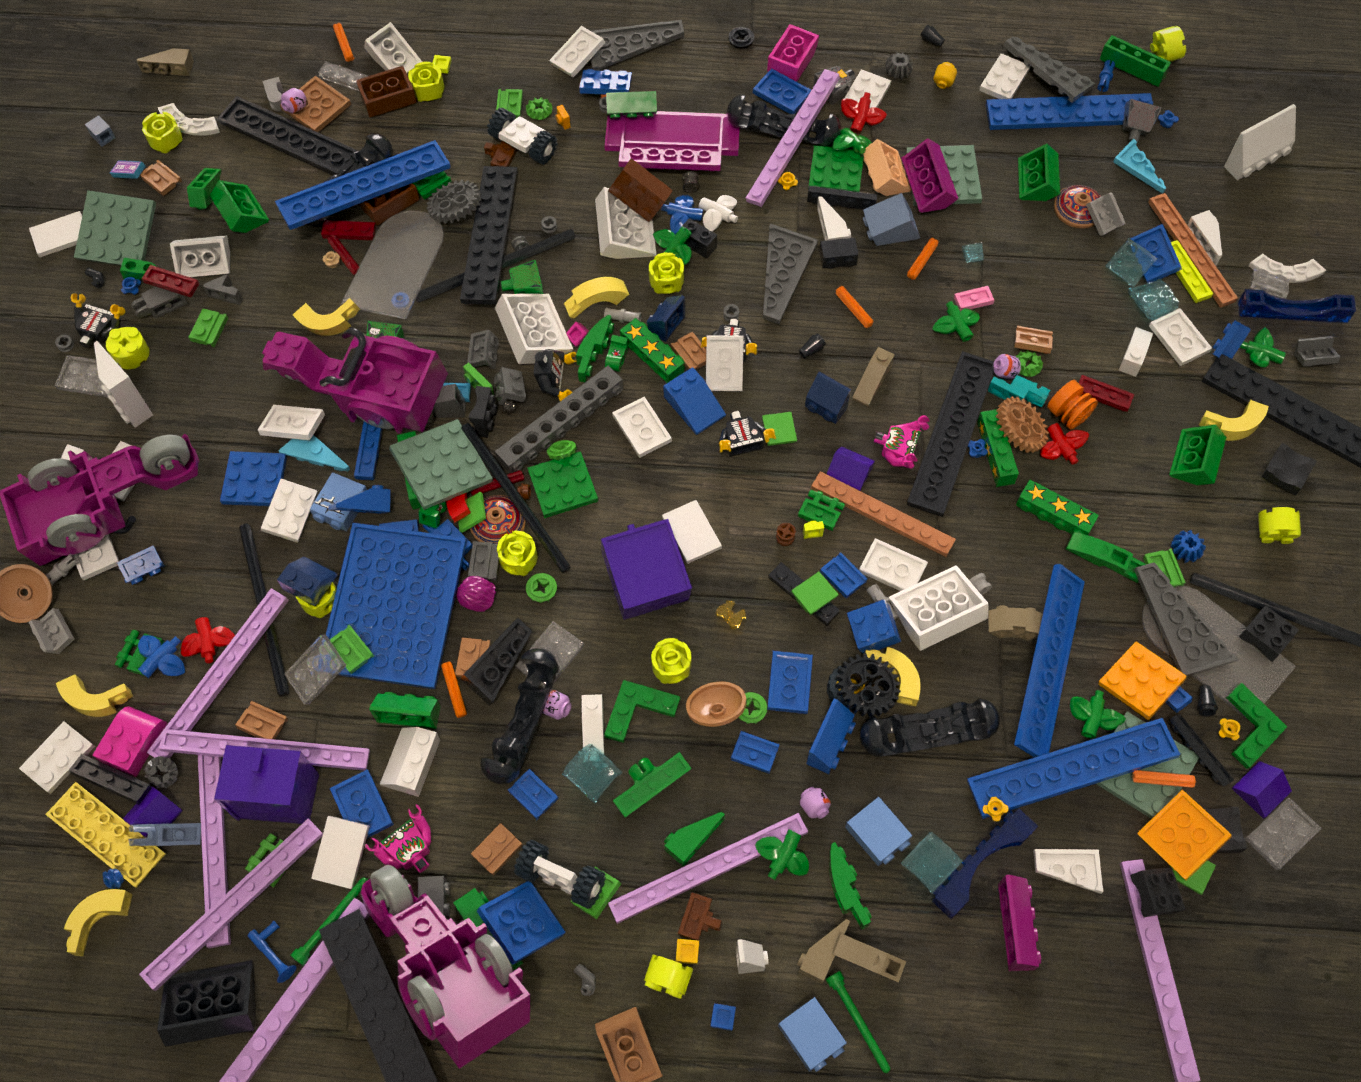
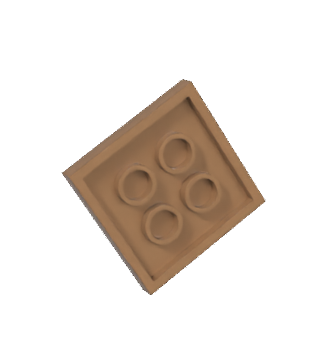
M314 76L300 88L306 96V105L303 109L296 113H290L285 111L281 104L280 107L281 110L303 126L319 132L347 109L351 102L327 83Z

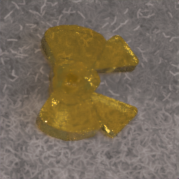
M726 601V604L718 607L715 615L722 617L729 623L730 628L734 630L741 625L742 619L746 618L745 609L735 614L734 611H731L735 601Z

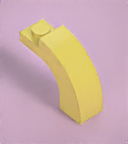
M600 277L586 281L572 290L573 296L564 305L569 316L576 318L594 303L607 301L617 305L629 293L623 280L614 277Z
M349 298L335 312L328 315H320L315 313L305 303L293 316L310 332L322 336H331L351 327L348 320L353 318L360 308Z
M1250 400L1244 409L1243 415L1238 418H1226L1206 410L1199 426L1216 424L1227 437V441L1240 440L1248 437L1258 428L1266 416L1269 406Z
M887 647L885 654L879 650H866L865 653L868 658L874 654L875 660L882 657L881 663L884 664L888 661L887 667L895 668L892 674L899 675L896 680L901 682L898 687L901 692L897 695L899 698L897 702L916 706L919 700L921 685L918 671L911 660L903 653Z
M76 675L56 683L60 695L69 705L78 712L92 717H103L117 713L115 705L123 704L133 697L131 690L125 684H121L101 694H89L86 692L83 681Z
M103 890L90 895L80 902L68 917L64 927L65 930L71 932V936L67 939V952L75 956L84 955L89 932L99 919L108 915L128 916L132 894L126 890Z

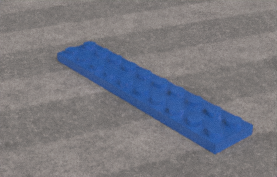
M1151 93L1081 96L1073 103L1068 100L1069 96L986 100L990 130L1123 125L1127 101L1134 99L1153 105Z
M436 140L276 200L275 203L288 228L292 230L450 168V163Z
M1056 564L1053 567L1014 744L1034 758L1048 754L1050 750L1085 583L1061 564Z
M1163 718L967 778V783L980 815L984 819L990 817V815L983 812V806L988 805L992 797L1000 799L1008 806L1009 811L1179 758L1180 752Z

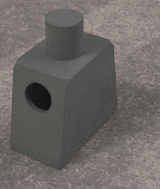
M457 385L442 386L432 410L434 416L437 418H464L466 401Z

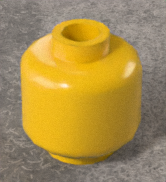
M944 62L937 66L933 80L939 88L945 89L954 84L957 75L955 66L949 62Z

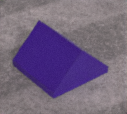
M841 446L833 456L827 475L861 491L875 461Z
M1260 761L1232 788L1263 819L1292 792L1283 770Z
M151 786L152 789L140 805L135 804L123 820L129 825L172 824L182 810ZM139 832L145 838L148 836L146 832Z

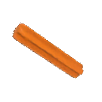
M340 23L334 24L333 28L345 60L347 62L353 61L354 57L342 25Z
M931 238L908 271V278L916 279L938 246V240Z
M843 286L837 288L836 295L864 327L869 328L872 326L873 319Z
M451 662L443 663L441 667L457 718L467 715L453 665Z
M1136 770L1132 773V780L1135 783L1189 788L1195 787L1196 783L1195 776L1141 770Z

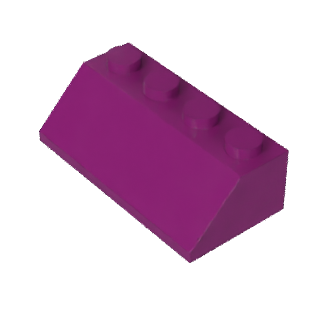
M927 138L901 158L919 212L945 209L959 199L940 145Z
M1005 875L998 883L1008 971L1035 970L1041 964V954L1036 948L1038 932L1033 926L1035 910L1034 907H1031L1030 903L1032 888L1031 885H1028L1026 878Z

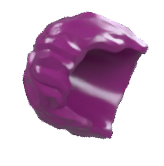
M469 576L458 587L457 599L460 605L467 609L485 612L493 604L496 587L493 583L482 577Z

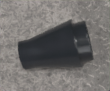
M927 25L920 34L922 40L939 48L945 41L933 26Z
M817 333L812 335L798 351L805 359L824 349L826 342Z
M1209 685L1199 687L1197 710L1201 716H1213L1218 710L1212 687Z

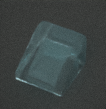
M982 243L962 246L966 263L984 260Z

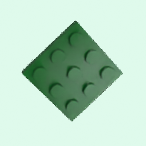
M814 145L809 186L859 192L864 155L856 153L851 149L834 150L833 147Z
M581 451L571 454L570 457H565L564 459H554L527 468L544 518L598 502V497Z

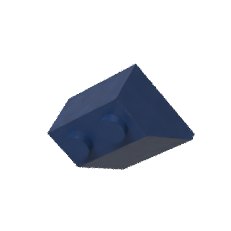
M683 295L667 297L663 303L661 302L658 305L654 315H650L647 320L648 329L652 333H656L664 342L669 339L685 318V297Z
M818 372L806 396L805 407L809 411L821 415L826 421L836 424L848 408L851 389Z
M302 557L289 563L277 581L284 591L316 607L337 577V573L306 557Z

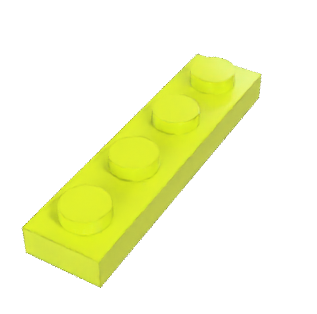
M1179 241L1171 242L1182 267V270L1175 273L1195 303L1211 298L1213 292Z

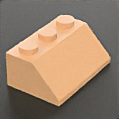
M879 139L866 147V151L863 153L864 162L868 167V174L872 178L874 190L885 196L910 192L911 187L898 151Z

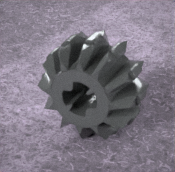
M898 52L895 55L890 54L885 64L886 73L889 74V77H894V79L900 78L902 80L903 77L908 78L913 70V59L909 55H904V52L902 54Z

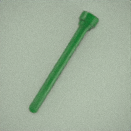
M362 877L307 943L292 952L290 955L302 966L307 963L308 957L311 955L309 952L322 938L319 929L333 923L341 916L352 900L361 892L362 885L368 880L366 877Z
M841 971L833 974L826 979L827 984L834 991L838 992L881 1070L884 1073H888L890 1066L845 989L844 976Z

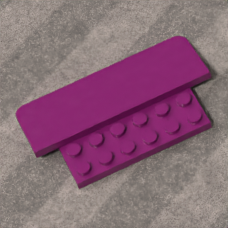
M657 111V114H653L654 117H644V115H637L636 118H627V115H620V118L607 117L605 151H620L619 167H625L632 158L643 168L720 171L721 155L738 156L739 128L731 125L727 114Z

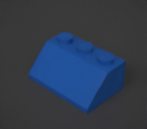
M835 698L809 751L806 763L827 774L830 773L831 768L836 769L840 760L837 755L839 751H844L848 740H845L847 733L852 734L856 724L853 722L855 715Z

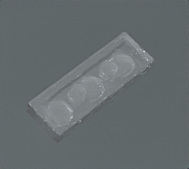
M326 61L318 72L320 78L358 90L356 80L368 77V75Z

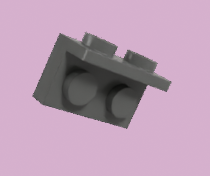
M490 330L471 334L467 363L469 362L473 367L487 365L494 369L497 361L498 337Z

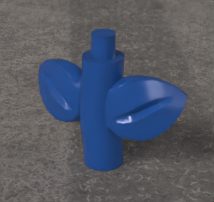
M688 195L677 197L675 204H663L661 207V211H666L668 215H672L670 218V228L674 234L679 231L689 218L697 221L702 219L703 209L692 208L694 201Z
M142 636L138 643V650L147 659L138 670L148 679L157 668L166 676L184 674L185 667L182 660L173 654L178 650L176 646L181 641L175 636L170 642L167 640L161 645L160 640L154 636Z

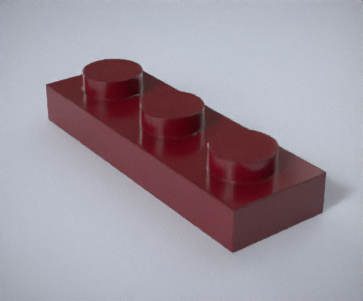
M325 220L321 236L323 239L335 235L338 239L374 241L376 225L375 222Z
M152 265L149 266L142 277L143 282L190 298L199 286L197 279Z
M1081 375L1079 384L1084 388L1082 395L1090 393L1091 398H1095L1098 402L1128 412L1134 397L1133 393Z

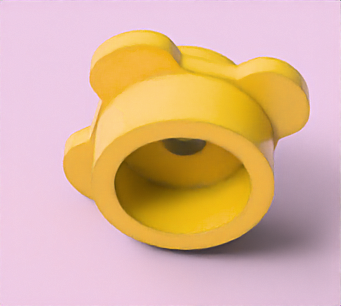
M786 172L778 179V183L782 184L784 190H789L792 186L798 184V180L795 179L794 174Z
M1221 719L1219 722L1221 725V730L1218 732L1221 738L1228 737L1234 741L1237 740L1240 731L1239 722L1231 719Z
M992 797L988 805L983 806V812L989 814L992 820L997 822L1001 820V816L1004 813L1008 812V806L997 797Z

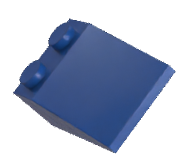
M693 367L663 386L664 398L696 435L726 416L705 380Z

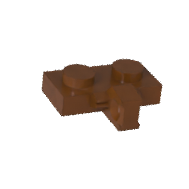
M503 140L501 144L494 145L486 142L484 146L485 154L493 158L490 163L491 166L509 167L518 151L517 148Z
M691 893L678 935L699 941L702 931L708 932L709 928L720 931L722 920L713 918V913L709 911L712 899Z

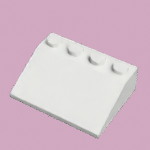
M1293 104L1240 133L1224 166L1236 180L1248 177L1255 170H1261L1266 164L1274 163L1279 157L1286 156L1292 151L1291 147L1295 142L1296 106Z
M604 187L595 199L600 255L614 259L655 256L656 247L653 237V221H646L608 192L609 188Z
M549 294L501 295L495 310L518 364H534L536 353L543 352L545 349L562 351L564 354L572 352L573 347Z
M96 341L94 347L98 376L103 383L100 387L108 395L107 397L120 413L122 419L127 424L131 423L136 428L153 416L129 376Z
M957 566L889 597L910 639L920 651L988 619V602Z

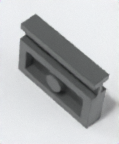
M473 541L468 577L479 576L486 580L497 581L499 568L498 544Z

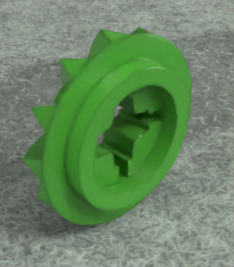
M534 97V100H529L528 105H526V113L532 119H545L552 113V104L549 103L548 99L544 100L542 97L536 99Z
M1020 351L1015 356L1019 359L1021 365L1019 374L1032 377L1039 374L1042 370L1043 362L1041 361V356H1037L1036 352ZM1028 360H1031V361H1032L1031 364H1029V365H1027V367H1025V366H1026V362H1027Z
M568 440L557 441L547 449V454L550 459L555 458V460L570 457L577 449L576 444Z
M539 573L533 575L528 580L526 592L532 601H538L539 603L549 602L552 597H555L557 584L552 576ZM538 583H540L542 587H545V593L541 592L540 590L537 591L539 589Z
M748 692L745 693L746 707H749L753 701L754 708L757 710H753L751 715H749L748 709L745 708L739 719L747 724H756L764 719L767 713V703L761 695Z

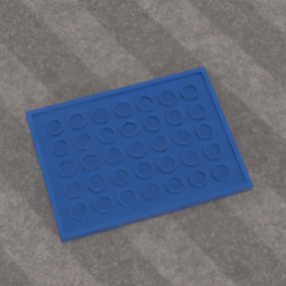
M352 523L317 671L319 673L436 689L467 543L466 538ZM348 625L353 628L374 655L373 658L368 659L364 665L352 674L326 643L340 631H344Z

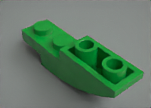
M607 315L594 325L578 348L576 361L577 365H579V382L585 383L588 376L590 377L592 374L593 361L596 362L597 355H603L604 349L609 346L610 339L608 337L614 330L611 315Z
M1077 532L1072 533L1066 550L1099 567L1104 565L1136 583L1139 580L1135 574V568L1147 565L1132 557L1133 553L1123 548Z
M836 842L831 844L829 852V873L833 892L843 915L851 911L861 930L870 925L872 917L867 907L861 905L859 901L861 897L857 889L851 887L857 880V873L854 867L848 865L843 848L841 846L838 847Z

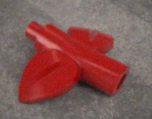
M868 92L864 93L859 103L850 98H845L841 101L843 114L847 118L854 119L850 128L854 133H861L865 122L869 125H877L887 116L880 108H870L871 94Z
M1058 423L1052 424L1047 429L1052 441L1046 442L1047 444L1041 448V456L1046 459L1055 460L1062 454L1065 460H1069L1072 465L1076 464L1078 459L1076 458L1077 452L1075 449H1079L1086 443L1089 433L1083 430H1071L1064 436Z
M198 618L195 620L198 633L187 635L181 645V655L190 657L201 652V657L205 658V662L212 663L214 661L215 646H228L235 637V634L226 627L219 626L212 629L208 618Z

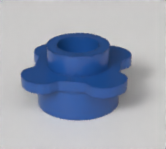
M1167 110L1163 115H1159L1158 120L1163 127L1170 128L1174 122H1178L1179 118Z
M133 277L125 278L122 281V293L137 294L141 281L139 279L135 280Z
M983 439L978 441L970 440L968 444L969 455L975 458L985 456L988 452L984 446L985 441Z
M109 869L108 872H103V881L108 888L116 889V887H121L124 879L119 870Z

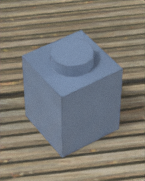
M100 116L85 124L90 135L101 147L115 139L111 128Z

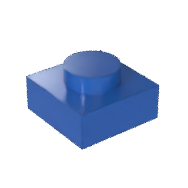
M1179 686L1165 703L1178 713L1192 702V697Z
M714 1003L711 1027L732 1031L736 1007Z

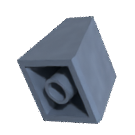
M902 193L863 210L865 217H863L866 227H869L867 231L870 241L874 240L877 246L920 238L912 210Z

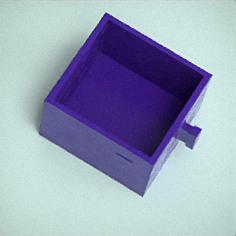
M669 519L638 528L631 524L627 526V531L601 539V553L623 620L689 600L692 587Z
M226 745L214 800L237 821L249 819L303 824L308 818L309 820L311 818L319 774L301 751Z

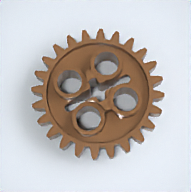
M1012 396L998 406L996 417L1000 420L997 424L1002 426L999 430L1005 432L1003 436L1009 438V443L1014 442L1015 448L1019 446L1020 451L1025 449L1026 453L1030 451L1034 453L1047 444L1046 441L1049 438L1046 435L1049 432L1045 429L1048 426L1043 424L1045 419L1040 418L1041 412L1037 413L1036 407H1031V402L1026 404L1024 398L1020 401L1019 397L1014 398Z

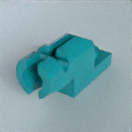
M1016 375L1011 385L1003 379L993 377L988 392L1004 400L1012 396L1014 398L1019 397L1020 401L1024 398L1028 403L1031 402V404L1042 407L1051 390L1043 386L1037 389V383Z

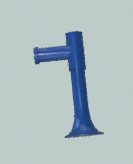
M273 920L260 934L254 929L249 932L248 937L274 965L279 974L277 982L282 983L294 974L296 966L285 965L265 941L274 931L280 928Z

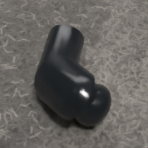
M90 267L85 270V275L92 278L93 282L91 284L94 287L100 288L104 285L103 273Z

